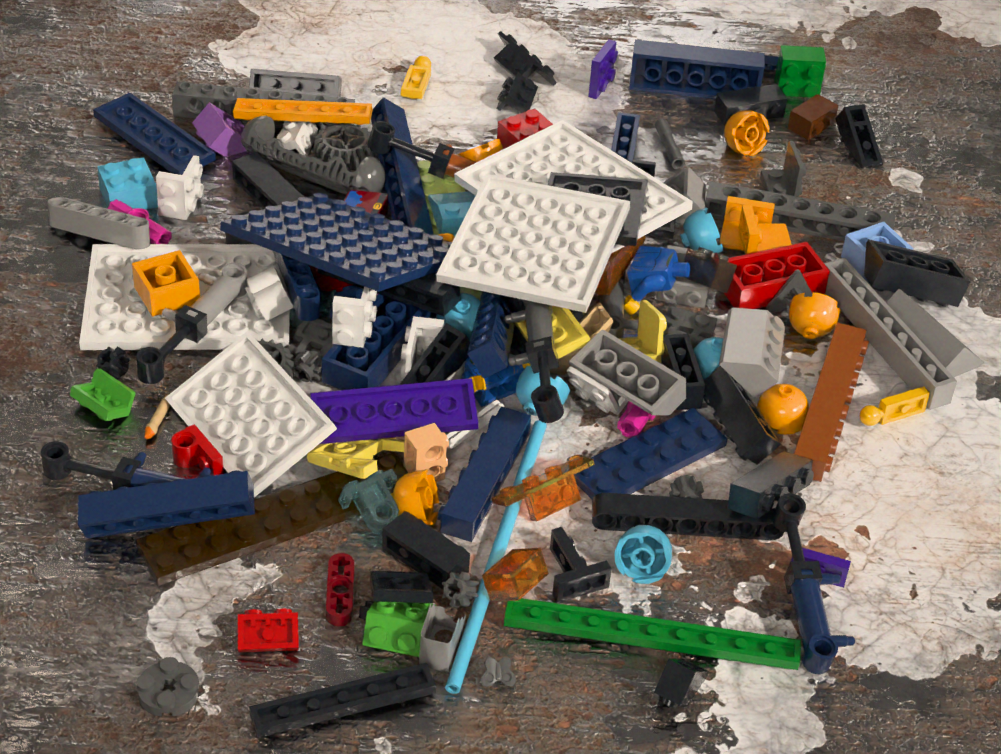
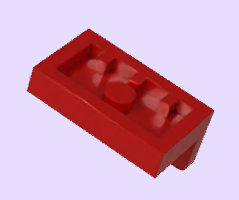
M287 608L276 609L274 613H262L261 610L251 609L244 611V614H238V652L299 650L298 612H292L291 609Z

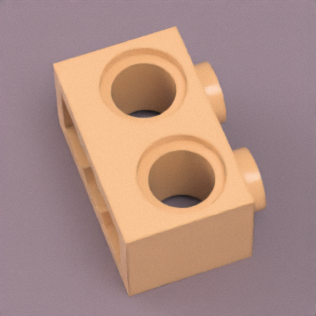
M435 423L405 432L404 467L408 473L427 469L429 470L427 475L432 474L435 482L445 479V469L448 466L446 449L449 447L447 435L441 432Z

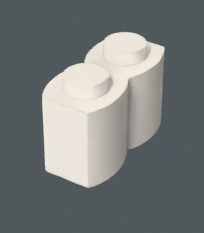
M274 265L247 278L249 286L245 289L251 301L255 300L252 306L258 317L263 315L265 320L268 321L294 308Z

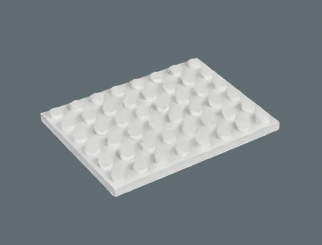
M563 120L454 173L455 182L475 196L486 174L548 185L551 172L648 179L638 239L692 210L693 203L690 199ZM615 244L612 253L624 246Z
M93 244L79 342L80 350L96 351L105 350L107 347L115 350L117 346L123 350H141L146 347L160 349L176 333L174 321L162 314L151 316L134 287L132 263L180 250L197 277L200 273H204L217 278L222 276V268L230 263L244 265L247 269V278L274 265L286 288L273 251L256 244H150L145 249H131L117 244ZM199 280L201 297L211 286ZM246 292L244 296L234 298L207 326L208 333L198 344L184 338L174 350H225L247 331L257 341H261L263 338L264 341L269 342L273 339L275 344L282 343L284 348H288L290 310L266 321L263 315L258 317L252 306L255 300L251 301Z

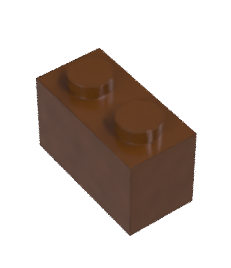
M817 94L791 110L787 129L809 140L836 123L835 118L838 116L839 105Z

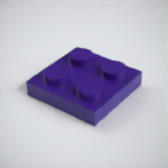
M608 39L592 60L588 94L590 98L597 99L601 92H605L608 83L612 82L615 78L616 69H614V63L618 56V51H616L617 41Z

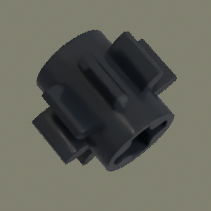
M117 346L115 350L107 347V349L99 354L96 367L118 380L119 377L127 373L131 359L125 356L126 351Z

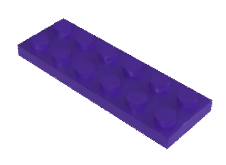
M472 378L310 393L311 400L337 428L320 444L405 436L407 431L435 423L441 432L478 429Z

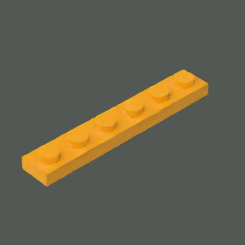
M237 98L233 109L234 119L251 120L259 116H269L273 120L288 122L352 123L356 125L370 124L373 112L372 104L246 98Z

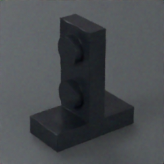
M563 527L552 529L550 550L564 572L554 575L552 595L555 601L559 603L609 588L612 568L607 560L587 566L584 557L579 556L576 551L572 537L567 536Z

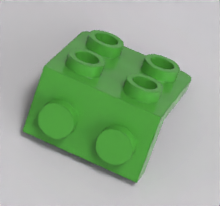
M374 601L367 611L362 645L419 657L421 631L430 604L432 607L433 603Z

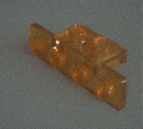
M582 455L571 456L562 465L547 467L543 474L526 477L517 486L501 489L499 491L500 494L491 498L493 504L507 507L525 499L530 519L537 522L581 500L574 474L595 465L594 460Z

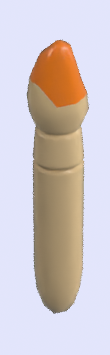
M168 395L164 396L149 424L146 425L145 439H151L156 435L159 425L171 406L165 399Z

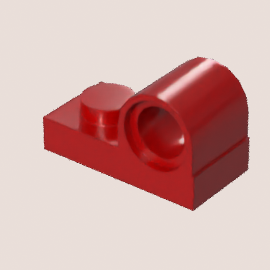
M195 424L173 435L171 442L175 465L181 468H189L199 464L201 470L205 467L210 468V475L224 474L223 456Z

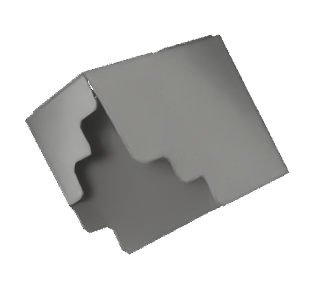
M435 603L431 607L430 604L421 631L419 664L427 663L431 670L449 672L463 632L466 615L464 619L463 617L461 618L460 622L458 618L457 623H455L452 616L445 614L444 607L435 606ZM445 629L453 632L449 643L435 641L434 636L438 631Z

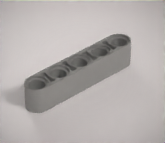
M64 197L51 198L47 202L49 225L51 227L131 249H145L150 246L149 221L145 218Z

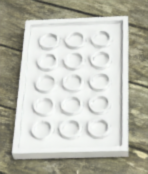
M248 331L165 397L188 426L195 424L223 456V468L228 473L235 470L248 471L254 484V498L337 429L333 422Z

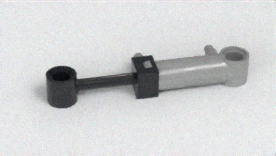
M239 263L225 265L222 268V276L220 278L200 273L198 279L211 287L191 307L184 305L178 312L172 309H163L162 315L175 322L176 333L160 349L146 347L138 351L136 357L137 375L141 382L145 384L160 382L164 378V359L180 342L186 338L198 344L208 333L207 326L234 298L242 297L246 294L247 269L244 265Z

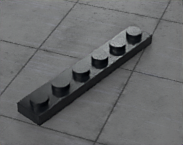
M427 663L252 705L249 706V713L257 738L435 694L436 684Z

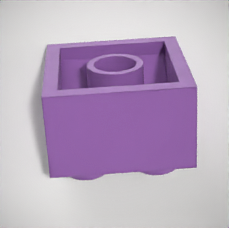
M210 102L192 122L197 129L196 134L206 142L205 146L215 153L218 152L226 157L247 151L241 143V135L244 129L241 121L234 119L233 116Z

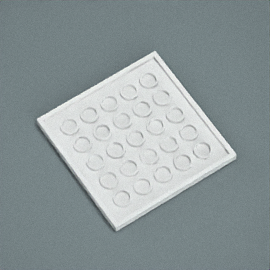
M486 174L436 274L437 282L586 313L630 210V201Z

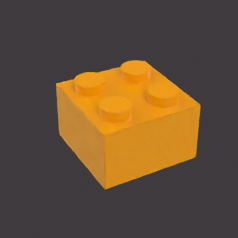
M180 250L132 263L134 287L152 317L161 315L165 308L178 310L184 305L192 306L200 298L199 279Z

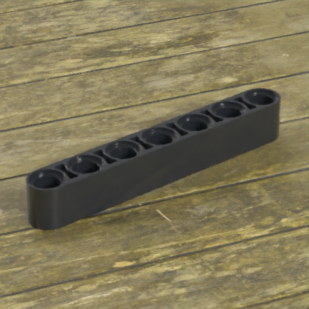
M599 493L592 499V524L600 530L626 532L628 529L638 525H650L660 529L664 534L776 540L784 534V532L773 525L772 515L775 508L756 519L729 510L728 500L619 493Z

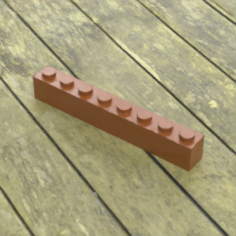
M838 322L794 452L795 455L813 460V480L819 482L822 481L824 472L830 473L834 457L829 455H835L839 440L835 439V437H841L844 422L840 420H846L849 405H845V403L851 404L854 389L850 387L856 388L859 372L855 371H861L864 357L860 355H866L869 341L865 340L867 330Z

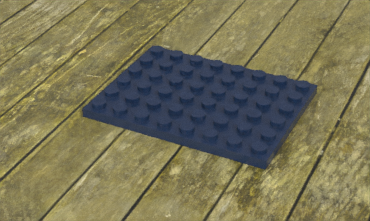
M315 193L311 197H300L293 202H282V205L266 206L263 210H252L245 215H233L232 218L221 221L220 231L378 292L437 272L452 242L443 240V237L440 235L426 234L421 228L404 226V223L401 221L385 219V216L382 214H371L366 212L363 207L349 206L346 201L330 199L324 193Z

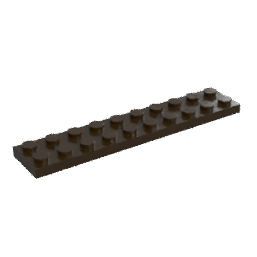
M393 452L372 459L377 460L378 471L365 479L337 471L254 499L255 514L177 525L136 539L137 548L157 585L160 586L390 505V494L393 493L398 479L407 474L408 471Z

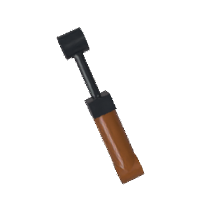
M377 121L373 124L367 142L368 148L375 153H388L392 146L431 162L428 173L442 179L444 175L455 178L454 173L477 163L454 154V148L450 144L444 145L439 143L435 153L396 139L394 138L395 128L383 121Z

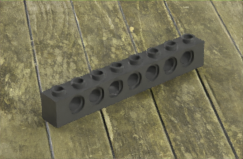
M188 81L177 82L172 93L174 117L196 119L209 102L234 117L233 109L237 98L355 103V99H348L346 97H328L299 92L288 93L278 90L268 91L256 88L247 89L234 86L197 84ZM238 119L243 124H247L250 121ZM273 120L275 127H283L285 121ZM328 122L315 123L318 131L325 129V126L332 127L333 123Z
M712 181L709 183L705 207L708 208L707 213H711L712 217L724 220L727 198L732 196L774 203L771 224H786L787 230L790 232L845 241L846 234L881 222H885L894 230L896 214Z

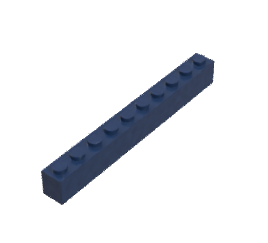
M383 97L373 108L371 116L372 126L377 121L387 122L395 128L394 138L412 144L405 110ZM392 146L388 153H378L380 163L385 171V187L392 220L401 221L404 223V226L410 228H421L424 233L434 235L415 155Z

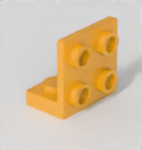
M728 196L719 245L722 244L724 248L744 251L738 228L742 205H752L754 214L758 215V224H771L775 204Z
M742 205L738 228L745 255L792 245L786 224H758V215L754 214L752 205Z

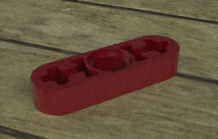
M346 553L334 554L328 561L326 619L331 625L341 627L349 624L353 617L354 559ZM339 566H344V575H338ZM345 586L348 590L344 593H337L333 591V588ZM337 604H342V613H336Z

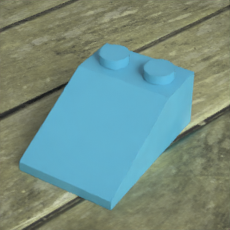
M467 191L428 195L439 234L450 233L456 236L475 198L474 194Z

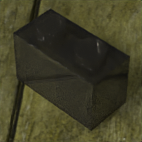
M699 247L698 251L688 248L683 262L689 263L690 275L683 278L711 289L728 293L737 265L728 262V256L716 252L712 256L713 251Z

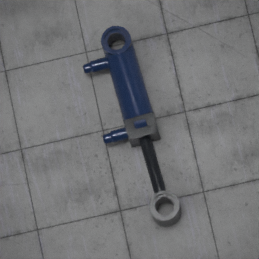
M60 441L49 442L41 449L44 475L51 480L64 479L73 470L112 480L113 490H116L120 487L131 488L144 486L148 483L159 484L172 482L175 479H189L143 468L142 466L146 459L144 452H139L134 459L122 457L116 469L73 459L69 454L68 446ZM203 468L197 478L211 474L210 468Z
M787 493L780 497L772 515L773 525L780 531L787 532L793 561L790 562L785 573L784 581L787 594H792L804 649L802 655L803 666L813 674H824L829 670L838 652V647L853 646L855 638L846 635H831L820 585L839 584L841 578L838 574L821 573L819 561H805L798 526L806 510V504L800 496Z

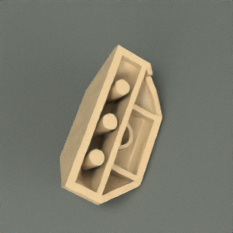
M601 303L588 307L586 313L582 312L583 317L578 322L588 334L590 340L602 329L609 332L613 320ZM582 348L559 358V368L549 370L550 373L567 374L566 370L571 366L569 365V360Z

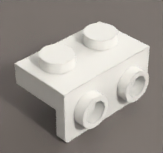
M285 121L277 139L280 140L284 146L283 148L288 150L297 149L299 154L308 156L318 134L316 124L311 122Z

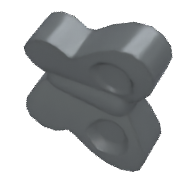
M504 657L500 661H496L494 658H487L484 664L487 669L480 680L483 687H489L499 681L508 687L516 683V677L509 668L511 666L510 658Z

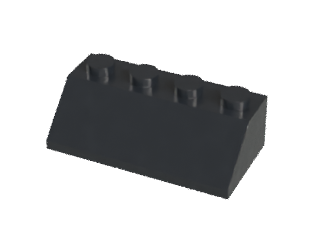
M870 239L866 242L864 276L874 290L879 292L887 290L895 293L900 289L908 296H913L922 302L930 300L944 307H948V305L959 307L970 281L953 259Z

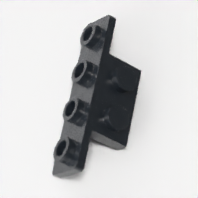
M502 31L498 33L505 47L494 59L508 73L514 76L519 72L528 78L536 71L553 86L557 83L553 78L555 73L548 65H541L540 59L534 54L532 56L529 55L530 53L524 45L520 44L518 46L517 41L512 35L508 34L506 36Z

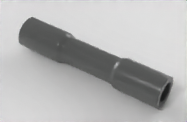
M659 119L655 122V128L660 139L663 141L672 167L680 169L685 164L684 158L674 141L667 120Z

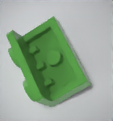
M96 369L92 382L72 386L70 396L79 401L81 406L89 408L96 413L100 419L111 421L116 418L129 416L135 392L102 369Z

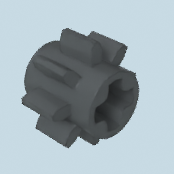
M306 350L305 353L300 352L293 360L296 363L295 375L304 382L310 381L313 383L315 379L319 381L322 378L323 356L314 350L310 352Z
M682 475L676 478L674 483L670 484L672 490L669 492L670 497L703 499L701 495L704 492L702 482H696L694 476Z
M451 572V578L446 582H442L444 586L442 598L451 599V607H459L460 605L470 607V601L479 596L476 587L479 583L478 581L469 580L471 573L461 572L459 575V573Z

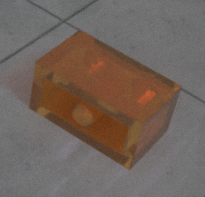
M541 548L512 549L488 569L482 577L490 601H519L549 573Z

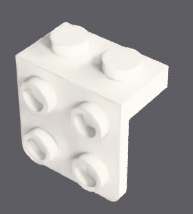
M199 156L192 157L183 175L158 172L156 185L159 216L187 220L190 212L195 210L196 201L202 197L204 186L200 182L203 166L199 163Z
M364 286L361 299L334 296L332 344L364 347L366 337H371L372 322H375L377 307L373 306V301L376 300L377 291Z
M413 316L411 327L407 326L405 332V342L408 343L402 345L401 359L406 361V363H402L401 367L402 379L406 377L444 327V320Z
M569 366L566 370L570 377V383L576 389L575 393L586 401L591 399L596 402V406L605 413L611 411L619 415L628 403L627 399L577 369Z

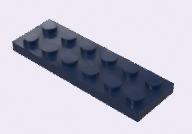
M127 93L93 109L96 119L172 174L183 175L193 156H199V163L202 166L216 160L214 151L131 93Z
M693 407L570 467L568 477L591 499L599 493L632 494L725 447L728 438Z

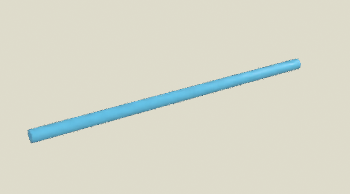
M540 420L534 422L477 591L479 596L475 597L445 689L452 694L460 692L547 428L546 423Z

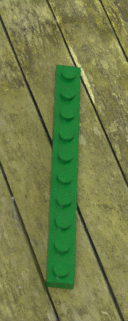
M508 597L504 618V626L793 670H798L800 665L801 640Z

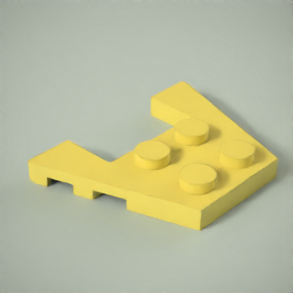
M396 437L378 440L320 444L307 454V460L309 463L365 479L378 471L377 460H372L373 455L382 450L404 452V440H396Z

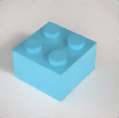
M133 158L128 161L97 166L99 188L107 208L110 202L115 199L122 201L133 209L142 208L147 210L158 208L156 183L144 158Z

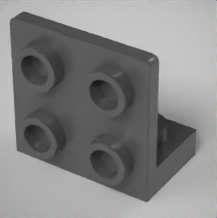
M788 141L783 170H761L760 180L765 191L797 197L802 194V177L806 175V164L802 162L800 150L796 148L794 141Z

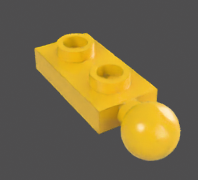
M427 56L417 57L414 65L409 66L401 87V96L410 99L423 98L431 77V61Z
M923 386L897 395L888 396L880 400L879 408L873 405L863 407L859 415L860 420L867 426H874L878 422L883 425L925 412L930 392Z

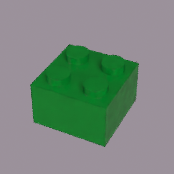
M780 46L774 83L779 86L785 96L812 98L817 94L820 95L826 67L824 47Z

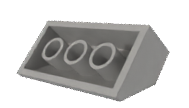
M898 289L886 302L953 377L980 367L984 363L902 290Z
M731 308L728 310L719 365L751 396L756 398L778 382L785 326L779 317H774L768 310Z
M603 329L569 360V365L651 415H670L686 399V378Z

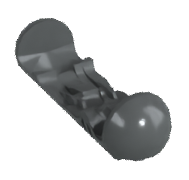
M259 116L251 119L242 131L241 143L248 152H257L274 167L347 195L350 190L380 193L384 186V168L372 156L362 160L356 171L351 172L341 157L334 156L330 161L323 162L322 159L296 154L294 151L283 148L284 146L280 140L274 138L275 124L269 116Z

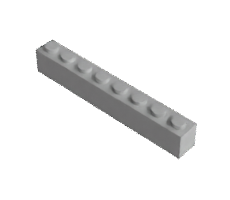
M846 258L824 263L830 271L825 293L837 301V307H840V310L855 327L867 330L865 338L911 390L925 386L930 392L926 406L929 410L951 404L957 380Z

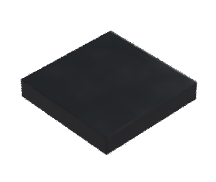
M370 571L373 601L433 603V590L427 573Z

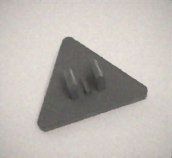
M800 270L794 271L766 306V310L774 312L788 309L792 298L800 293H805L804 297H812V292Z

